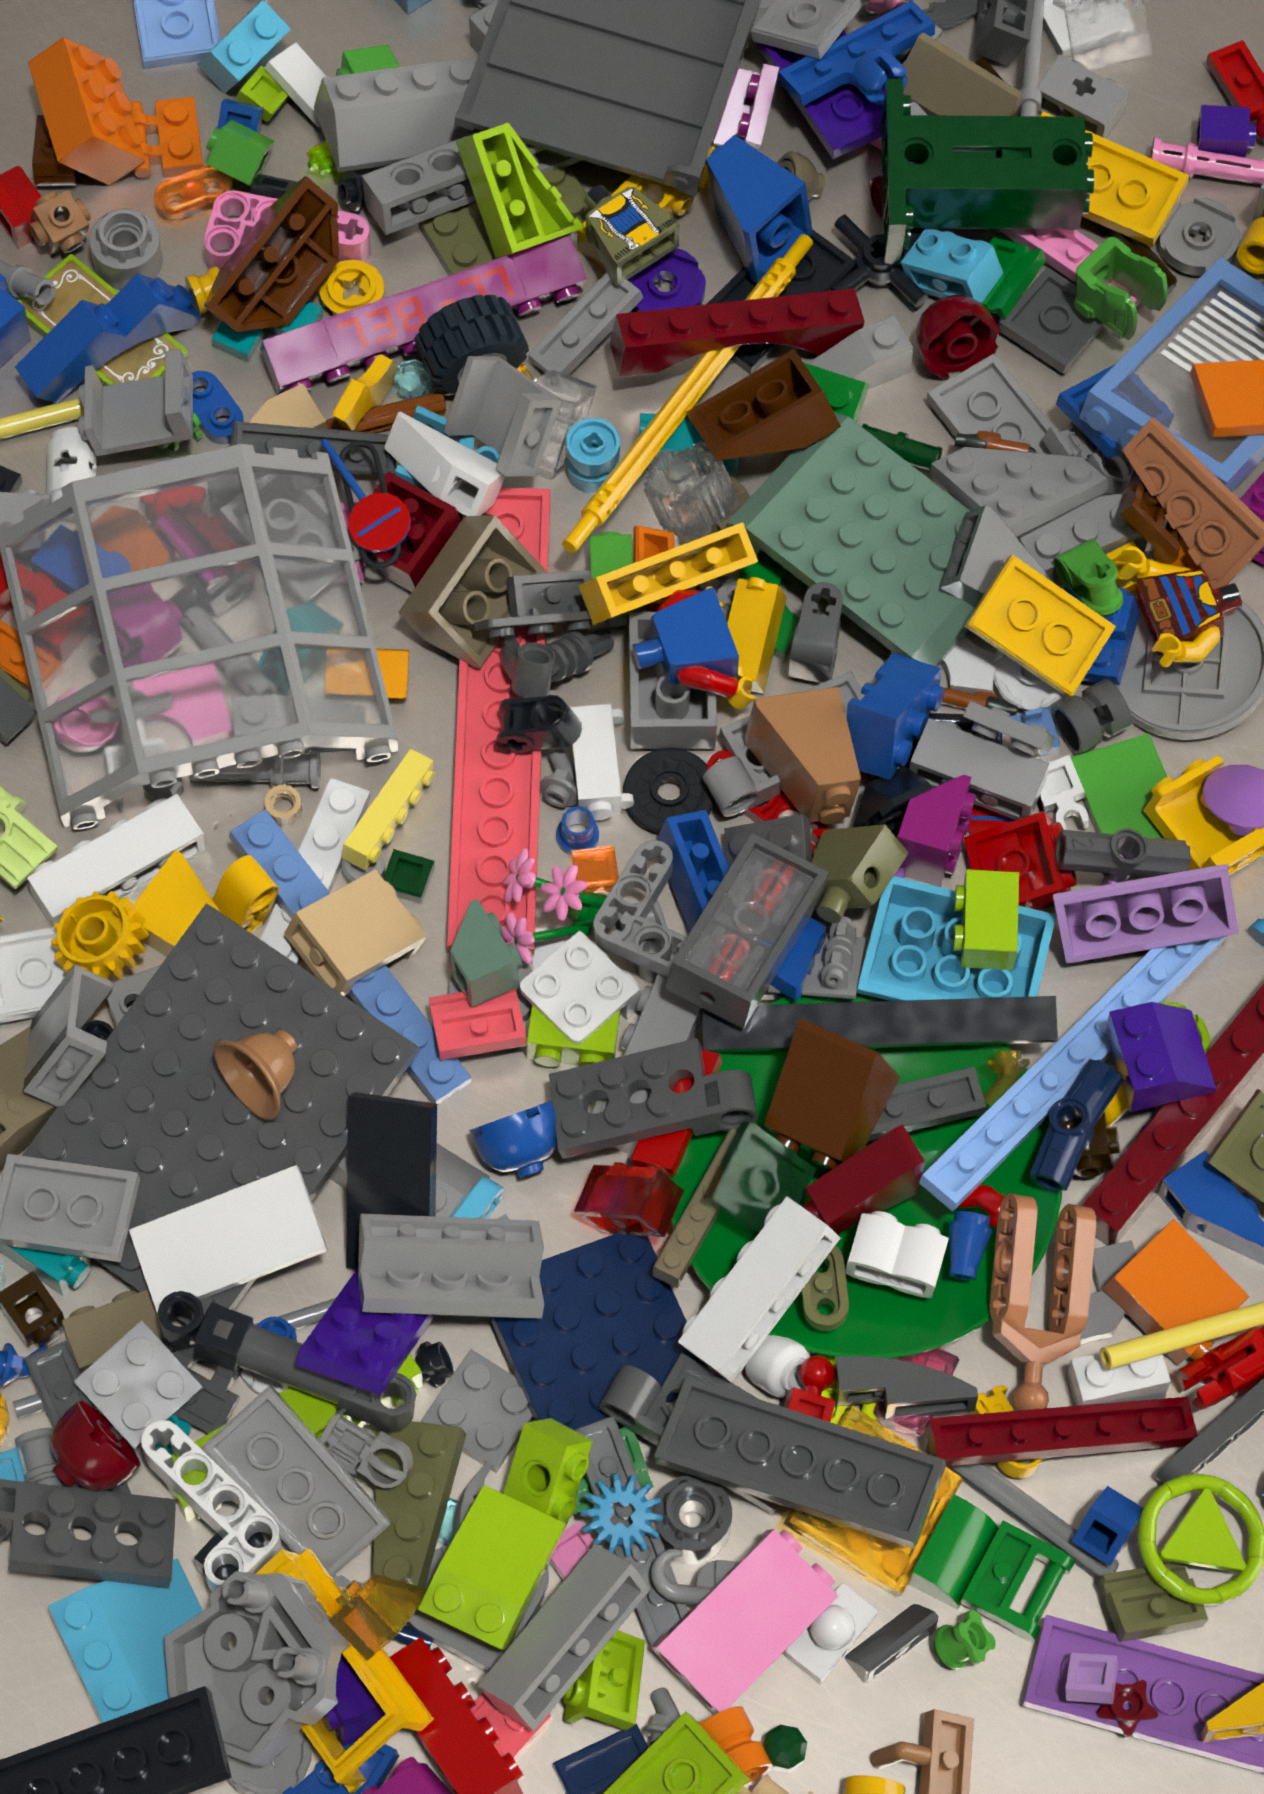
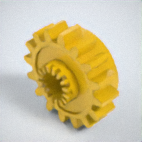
M94 891L91 896L77 898L74 904L62 911L63 915L59 923L54 924V929L57 931L56 938L51 940V945L57 951L54 958L67 974L74 965H77L107 980L110 974H114L120 980L123 978L122 968L125 965L130 968L137 966L132 958L133 955L143 954L146 951L139 941L149 936L148 931L142 925L146 921L145 918L127 897L120 899L114 891H110L107 896L100 895L98 891Z

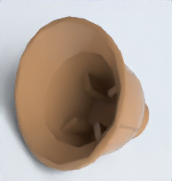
M279 1029L274 1034L267 1032L252 1033L236 1041L219 1040L214 1045L213 1053L218 1069L228 1086L251 1112L265 1120H273L280 1110V1094L286 1089L294 1075L296 1063L293 1052L297 1049V1043L294 1038L286 1031Z

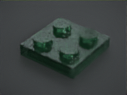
M751 1121L741 1122L703 1199L757 1237L764 1227L765 1218L770 1210L776 1205L781 1204L786 1196L797 1204L800 1203L805 1193V1188L809 1185L816 1168Z

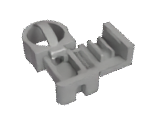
M1072 421L1064 431L1059 432L1056 426H1051L1042 440L1051 454L1083 457L1108 479L1106 493L1120 494L1126 490L1134 468L1124 452L1108 459ZM1103 465H1108L1118 470L1121 478L1110 475Z
M339 1409L329 1421L319 1440L324 1445L330 1444L328 1450L349 1473L355 1475L359 1472L374 1485L382 1488H393L400 1485L413 1467V1455L409 1447L404 1442L392 1438L382 1431L377 1437L373 1436L343 1417L347 1409ZM390 1449L396 1452L403 1462V1471L385 1464L375 1456V1451Z

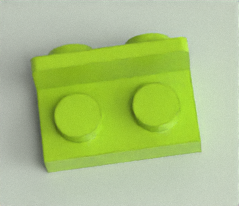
M618 1630L563 1696L564 1703L566 1704L565 1721L575 1724L587 1716L623 1730H628L636 1725L645 1640Z

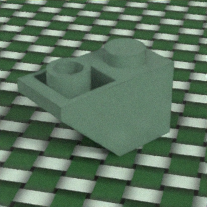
M478 899L470 902L450 950L453 977L472 1007L518 988V968L522 967L521 957L514 944H506L502 938V928L496 915L493 912L487 913Z

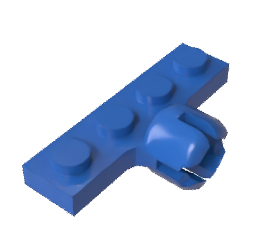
M910 0L834 41L821 59L806 56L778 72L779 83L801 106L848 83L855 85L870 102L883 105L884 95L879 91L881 89L885 91L886 79H903V91L907 85V76L905 75L907 69L895 56L913 47L922 32L930 37L935 35V23Z

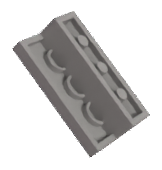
M360 1214L358 1287L362 1312L542 1319L544 1299L539 1275L544 1244L539 1221Z

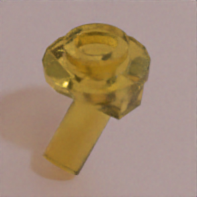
M1021 1050L994 1051L995 1059L986 1060V1065L1000 1077L983 1095L985 1103L990 1108L1017 1082V1077L1030 1064V1059H1021Z

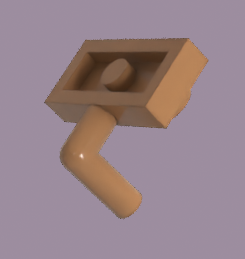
M936 1709L925 1712L923 1746L904 1741L897 1742L875 1750L871 1754V1762L874 1767L879 1769L901 1761L921 1765L919 1794H969L974 1718Z

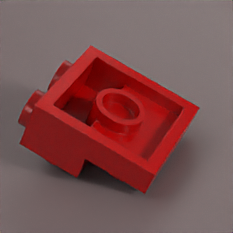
M1045 811L964 837L971 870L1019 872L1018 906L1035 910L1054 906L1053 894L1071 891L1070 887L1078 885L1075 871L1059 870L1058 865L1055 864L1054 850L1057 843V835L1064 829L1060 822L1054 823Z

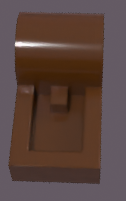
M37 115L32 158L35 186H76L77 170L57 161L44 115Z

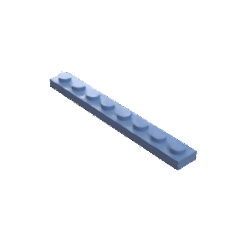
M266 809L230 831L229 838L243 856L252 855L277 884L279 893L276 900L291 919L299 910L330 894ZM386 965L355 982L349 992L353 1001L420 1048V1052L407 1068V1071L431 1103L440 1104L470 1083L472 1077L457 1058L440 1060L433 1026Z

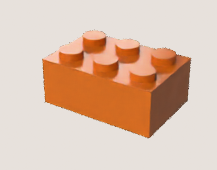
M62 37L28 62L58 162L107 185H112L146 161L141 147L142 138L135 128L130 112L132 106L124 93L120 80L121 71L115 61L89 50L84 45H79Z

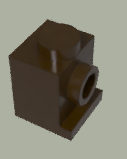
M34 1271L0 1292V1311L4 1317L6 1316L27 1348L32 1347L36 1343L40 1348L48 1346L61 1336L62 1331L60 1328L63 1326V1312ZM32 1314L42 1315L30 1324L27 1322L28 1317Z

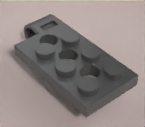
M697 1038L549 1074L551 1098L556 1112L555 1130L557 1145L562 1158L692 1128L695 1136L719 1130L730 1131L731 1128L742 1130L752 1126L758 1118L751 1075L741 1070H727L706 1075L702 1046ZM683 1078L694 1079L693 1086L687 1092H673V1088L679 1080ZM638 1089H651V1095L646 1101L637 1104L630 1102L631 1096ZM599 1098L609 1100L607 1107L602 1112L596 1114L588 1112L589 1105L594 1100Z
M681 1353L662 1386L646 1372L630 1365H622L599 1406L607 1416H614L616 1422L658 1446L672 1413L666 1405V1398L669 1394L680 1393L686 1376L754 1398L757 1397ZM727 1487L770 1514H773L779 1505Z
M0 1479V1540L8 1537L10 1534L8 1570L169 1588L172 1579L176 1499ZM28 1521H37L46 1527L47 1532L41 1535H33L24 1529L23 1524ZM74 1526H83L92 1532L93 1537L88 1540H79L70 1534L69 1529ZM121 1531H128L136 1535L139 1542L134 1545H124L116 1539L115 1534Z

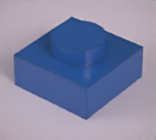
M224 99L221 102L218 128L221 129L232 119L260 133L264 107Z

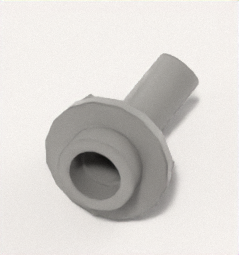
M563 749L554 750L550 753L549 759L555 772L553 775L542 778L540 789L544 794V798L550 804L557 807L574 806L578 803L577 788L574 784V770Z
M664 1687L656 1689L651 1695V1699L659 1714L655 1713L652 1722L644 1728L643 1733L650 1738V1745L680 1717L679 1710L669 1691Z

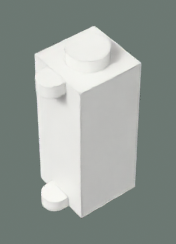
M611 704L570 707L582 723L581 735L571 745L572 764L575 773L574 782L577 788V806L588 809L592 813L594 820H604L613 815L621 814V809L630 808L634 805L632 794H621L614 724L624 721V711L612 709Z

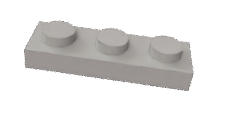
M607 272L527 354L530 362L560 385L613 330L616 314L629 313L643 299L641 291L628 280L617 286Z

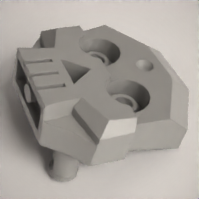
M235 1571L209 1595L210 1607L164 1637L168 1695L170 1698L206 1686L212 1693L226 1755L250 1764L265 1766L288 1746L303 1724L315 1725L338 1703L336 1697L337 1668L341 1653L351 1646L340 1630H337L336 1624L326 1614V1610L316 1600L317 1597L305 1581L283 1573L252 1574ZM235 1635L237 1643L234 1649L231 1650L229 1648V1641ZM272 1689L274 1699L268 1704L266 1696L269 1690Z

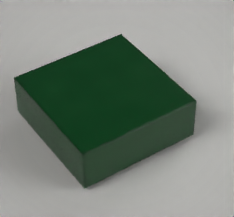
M393 849L383 879L393 886L398 898L422 904L435 868V861Z

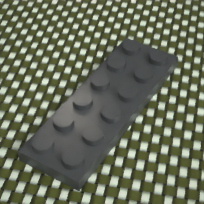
M690 1376L685 1378L654 1455L656 1464L913 1549L917 1545L946 1468L944 1459Z

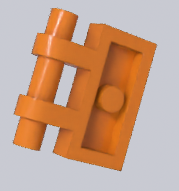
M194 96L154 101L156 115L144 114L141 102H130L132 106L130 112L135 128L141 135V147L146 160L134 168L137 177L145 178L150 176V165L158 164L163 165L164 178L204 173ZM159 134L160 145H149L147 143V135Z

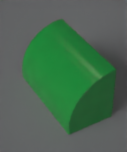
M953 1494L912 1571L909 1585L958 1610L961 1605L962 1596L998 1530L996 1523L978 1507Z

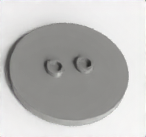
M1164 586L1159 587L1161 597H1168ZM1210 587L1217 604L1213 608L1216 612L1220 611V616L1214 619L1220 631L1219 643L1202 662L1178 663L1173 661L1166 668L1160 664V659L1164 653L1151 650L1155 644V633L1142 600L1149 599L1147 593L1135 599L1140 615L1120 685H1115L1127 702L1134 724L1158 736L1179 740H1194L1224 733L1243 722L1252 714L1264 697V625L1257 614L1245 602L1236 599L1225 603L1222 593L1220 592L1216 596ZM1204 608L1206 617H1209V614L1207 613V611H1206L1205 608ZM1174 612L1175 618H1176L1177 623H1178V625H1179L1178 619H1177L1176 614H1175V612ZM1189 633L1183 635L1185 641L1192 642Z

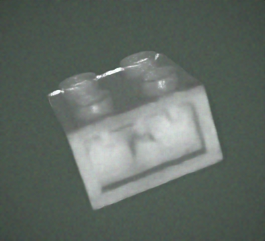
M1052 0L1053 5L1065 12L1072 60L1081 62L1087 69L1092 71L1151 55L1143 0Z

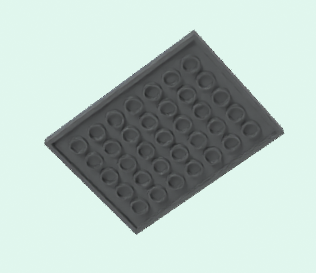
M206 903L107 1038L106 1054L66 1105L56 1108L22 1156L138 1172L140 1183L129 1229L295 1165L300 1168L312 1202L348 1152V1096L354 1092L388 1096L420 1052V1048ZM279 1029L286 1031L294 1038L297 1043V1049L293 1052L296 1063L294 1075L286 1089L280 1094V1110L273 1120H265L251 1112L228 1086L218 1069L213 1053L214 1045L219 1040L236 1041L252 1033L267 1032L274 1034ZM128 1230L121 1262L93 1259L138 1291L148 1290L152 1300ZM256 1279L200 1300L204 1315L211 1302L234 1310ZM180 1314L175 1316L186 1325L192 1321L187 1315Z

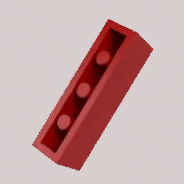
M420 1637L390 1656L392 1662L434 1718L422 1731H413L455 1794H523L517 1781L524 1777L522 1771L509 1752L501 1757L494 1746L495 1743L500 1741L498 1735L486 1717L477 1721L470 1710L476 1706L475 1701L462 1681L454 1686L447 1676V1673L453 1669L440 1648L436 1647L430 1650L423 1638Z

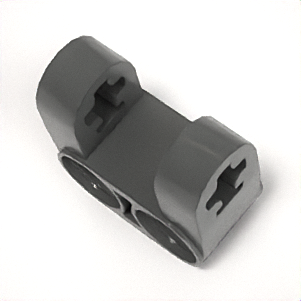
M819 582L813 584L805 594L799 624L797 623L791 647L789 677L824 683L832 679L840 634L842 594L831 583ZM821 596L829 597L830 605L819 607L816 602L820 601Z

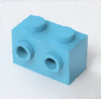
M925 228L901 261L903 270L910 279L926 294L939 298L951 295H966L982 303L1003 274L996 251L989 243L982 240L975 241L960 237L949 231L941 232L930 228Z

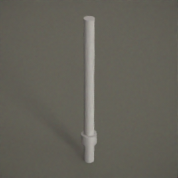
M1035 0L1030 41L1025 45L1022 89L1019 90L1023 92L1020 116H1036L1041 110L1042 93L1038 89L1044 0Z

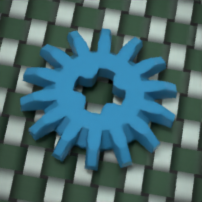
M613 1474L614 1487L608 1488L600 1479L596 1482V1485L602 1492L598 1497L589 1492L586 1493L584 1498L594 1503L593 1509H581L580 1516L592 1517L593 1522L582 1527L584 1534L596 1530L599 1534L591 1543L592 1545L595 1543L600 1545L605 1540L610 1543L608 1551L613 1554L616 1546L621 1545L624 1548L625 1557L632 1556L631 1544L635 1542L642 1551L648 1548L642 1538L645 1534L657 1539L659 1532L650 1527L651 1521L663 1522V1515L652 1513L651 1508L661 1504V1500L659 1497L651 1500L646 1499L645 1495L652 1488L649 1483H646L639 1491L636 1490L634 1486L637 1476L630 1475L628 1485L621 1486L619 1474ZM615 1503H619L622 1507L631 1505L634 1508V1512L630 1515L632 1521L630 1526L625 1527L621 1522L616 1525L611 1523L609 1518L614 1514L612 1506Z

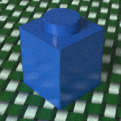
M1107 1486L1090 1507L1071 1542L1111 1566L1136 1530L1143 1507Z

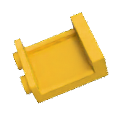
M1219 755L1207 762L1200 758L1191 763L1179 778L1173 780L1171 776H1168L1157 783L1150 792L1153 797L1143 811L1165 839L1185 840L1186 844L1190 846L1191 860L1188 867L1189 870L1227 864L1230 876L1264 856V827L1254 829L1253 832L1246 836L1236 835L1230 830L1229 824L1213 815L1209 808L1201 803L1200 798L1206 778L1219 769L1224 761Z

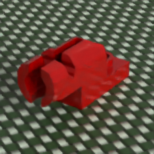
M1255 1326L1178 1370V1380L1183 1391L1203 1381L1208 1382V1384L1196 1391L1197 1398L1192 1400V1404L1197 1409L1203 1410L1208 1406L1216 1405L1231 1395L1237 1399L1249 1392L1264 1379V1326L1260 1329Z

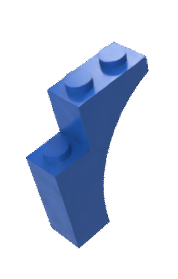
M137 273L106 305L103 303L97 305L81 300L15 368L36 397L60 403L85 379L86 366L93 365L96 370L115 356L143 341L165 333L191 329L202 317L193 307L195 299L181 285L175 287L167 284L159 277L152 279Z

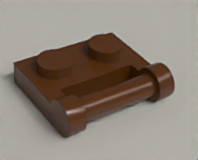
M1133 469L1120 514L1132 530L1138 531L1154 547L1153 554L1157 561L1164 564L1174 563L1180 551V544L1178 542L1180 534L1176 528L1173 530L1168 521L1165 528L1163 527L1165 510L1156 496H1151L1135 469Z

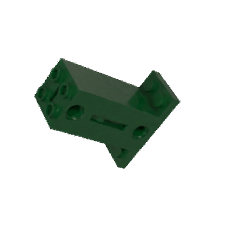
M886 79L881 114L884 264L901 263L902 250L910 249V229L1079 230L1082 214L1089 213L1090 194H1093L1094 170L1088 169V158L1092 157L1093 136L1092 133H1085V117L911 115V96L903 95V79Z

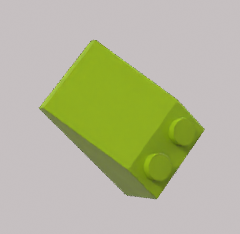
M483 1485L442 1558L418 1610L506 1651L516 1636L567 1524Z

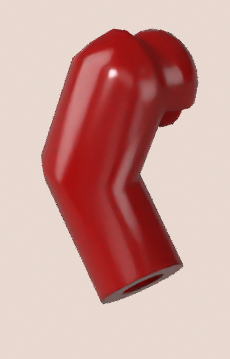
M979 1185L958 1207L982 1208L988 1212V1217H990L989 1225L997 1228L1000 1205L1005 1196L989 1185Z

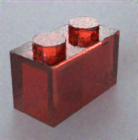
M615 1162L613 1166L593 1165L574 1212L599 1233L665 1237L684 1190L670 1179L671 1174L666 1169L658 1165L647 1164L645 1167H631L620 1162Z

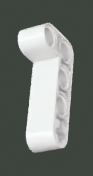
M158 1420L145 1428L142 1433L141 1444L148 1466L223 1538L205 1558L204 1570L210 1590L214 1592L225 1581L214 1576L216 1569L221 1565L231 1564L236 1566L240 1572L256 1574L281 1550L280 1534L275 1520L177 1425L171 1421ZM160 1442L166 1446L171 1442L172 1451L177 1461L174 1463L172 1456L164 1448H159L156 1451L155 1444ZM193 1470H200L207 1474L204 1482L198 1485H189L183 1480L186 1474ZM225 1501H233L239 1505L237 1512L227 1517L220 1516L215 1510L219 1504ZM257 1532H265L272 1537L269 1544L261 1548L252 1547L247 1542L250 1536Z

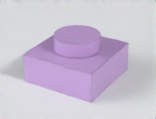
M1071 1652L1065 1687L1066 1701L1113 1704L1118 1673L1117 1656Z

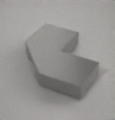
M1132 1240L1094 1248L1092 1272L1098 1292L1090 1293L1088 1320L1085 1329L1081 1333L1080 1344L1112 1337L1126 1312L1102 1287L1136 1255Z

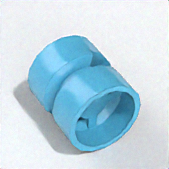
M586 418L571 427L566 437V475L576 489L586 493H596L619 463L620 436L616 428L608 421L599 418Z

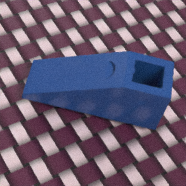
M1203 1151L1163 1179L1158 1195L1186 1229L1264 1265V1222L1258 1216L1259 1210L1257 1205L1246 1193L1240 1194L1230 1178L1205 1161L1209 1156L1206 1151Z

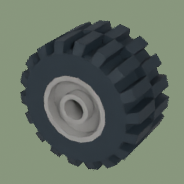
M481 294L463 298L441 308V310L431 315L427 322L421 325L418 329L419 333L415 335V347L432 385L437 392H441L445 396L453 395L455 397L468 356H499L518 370L527 358L526 353L529 352L527 341L509 303L503 297H497L492 294L485 296Z

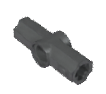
M1129 828L1120 829L1115 834L1061 830L1057 835V843L1054 850L1055 864L1058 865L1059 870L1102 873L1106 878L1113 881H1124L1130 876L1154 877L1188 871L1191 860L1190 846L1186 844L1185 840L1143 837L1136 830ZM1117 851L1124 853L1128 859L1121 857Z

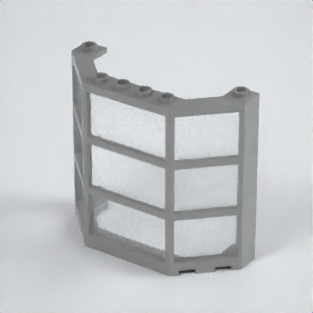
M237 444L72 481L61 488L63 496L52 503H50L49 499H42L23 511L24 520L15 524L4 522L0 525L1 556L64 827L72 826L75 830H81L97 825L99 819L106 818L105 805L144 785L151 784L153 788L166 787L176 783V778L192 774L195 778L210 777L219 773V768L235 764L237 768H249L260 764L262 758L279 755L283 759L293 758L303 754L305 748L309 747L355 749L357 760L366 758L368 762L388 759L392 756L391 752L399 751L396 729L328 453L315 452L311 455L312 457L299 458L297 450L272 447L268 450L269 454L255 453L253 445Z

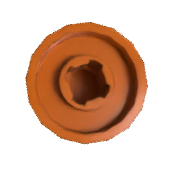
M742 1706L723 1710L700 1723L751 1779L746 1785L757 1780L772 1768V1763L762 1743L751 1740L754 1728Z

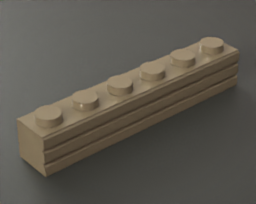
M734 1128L730 1129L653 1266L654 1277L676 1288L680 1286L685 1273L751 1155H753L756 1148L755 1138Z

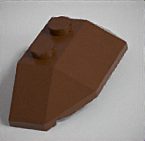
M304 176L268 207L222 266L212 285L204 307L235 332L289 325L339 261L338 202L311 179Z

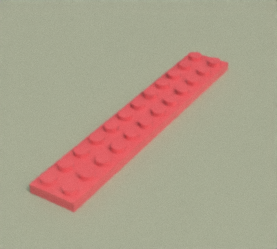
M501 487L494 505L484 513L495 515L548 573L550 489ZM528 627L514 628V637L520 646L525 643H541L545 645L546 633L528 635ZM502 637L481 668H475L459 660L447 953H450L470 902L476 899L480 901L487 913L493 912L496 915L501 927L507 926L506 916L512 912L516 921L521 917H525L527 921L526 930H530L532 933L535 932L537 887L533 886L531 889L523 887L519 903L515 902L513 898L510 902H506L504 896L508 886L503 884V880L506 875L512 874L510 860L518 858L524 848L529 851L528 858L535 860L530 871L534 872L537 877L542 749L531 750L525 753H511L501 750L496 745V737L501 733L503 717L499 712L500 702L508 698H522L513 692L511 688L512 680L502 665L500 654ZM535 942L533 946L528 947L530 955H534Z

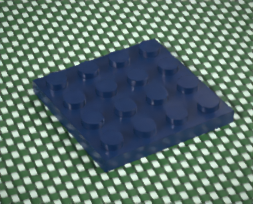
M642 1224L543 1259L539 1275L544 1299L542 1319L489 1317L518 1384L525 1394L535 1421L552 1418L570 1429L576 1430L608 1418L609 1416L601 1410L599 1404L622 1365H630L646 1372L660 1386L663 1385L681 1353L708 1368L707 1364L678 1342L683 1335V1328L687 1321L670 1284L653 1276V1266L658 1258ZM679 1393L669 1394L666 1398V1403L677 1400Z

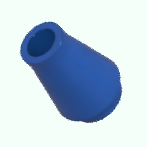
M955 1212L954 1220L948 1223L950 1246L949 1275L951 1277L963 1280H976L978 1267L993 1232V1229L989 1227L990 1217L974 1212Z

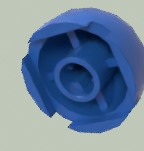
M552 1101L469 1130L474 1145L484 1162L500 1172L517 1170L519 1178L544 1170L542 1160L554 1154L558 1147L555 1130L556 1112Z

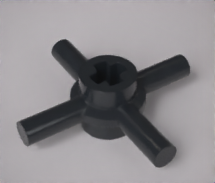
M846 214L836 220L834 226L858 249L856 257L857 268L832 286L830 291L852 288L856 290L865 282L875 287H885L892 283L915 307L921 306L926 301L928 295L903 272L901 263L884 264L883 234L874 235L869 238ZM925 228L910 229V249ZM909 249L902 250L901 261L905 257L904 253Z

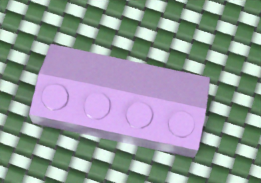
M1227 864L1053 894L1066 964L1239 934Z

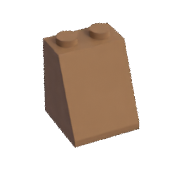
M839 687L755 698L745 734L746 745L771 777L778 776L781 781L780 788L800 814L810 818V822L821 821L823 824L837 823L845 817H849L861 777Z

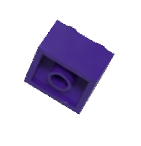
M1148 1002L1109 1011L1106 1036L1117 1071L1124 1080L1122 1087L1130 1112L1216 1092V1085L1191 1010Z

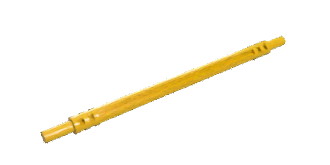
M801 234L783 258H777L745 300L778 297L795 276V268L812 247L813 240L808 235ZM740 345L719 348L702 354L581 510V519L562 542L563 547L568 552L576 553L594 528L603 525L687 416L686 412L693 408Z

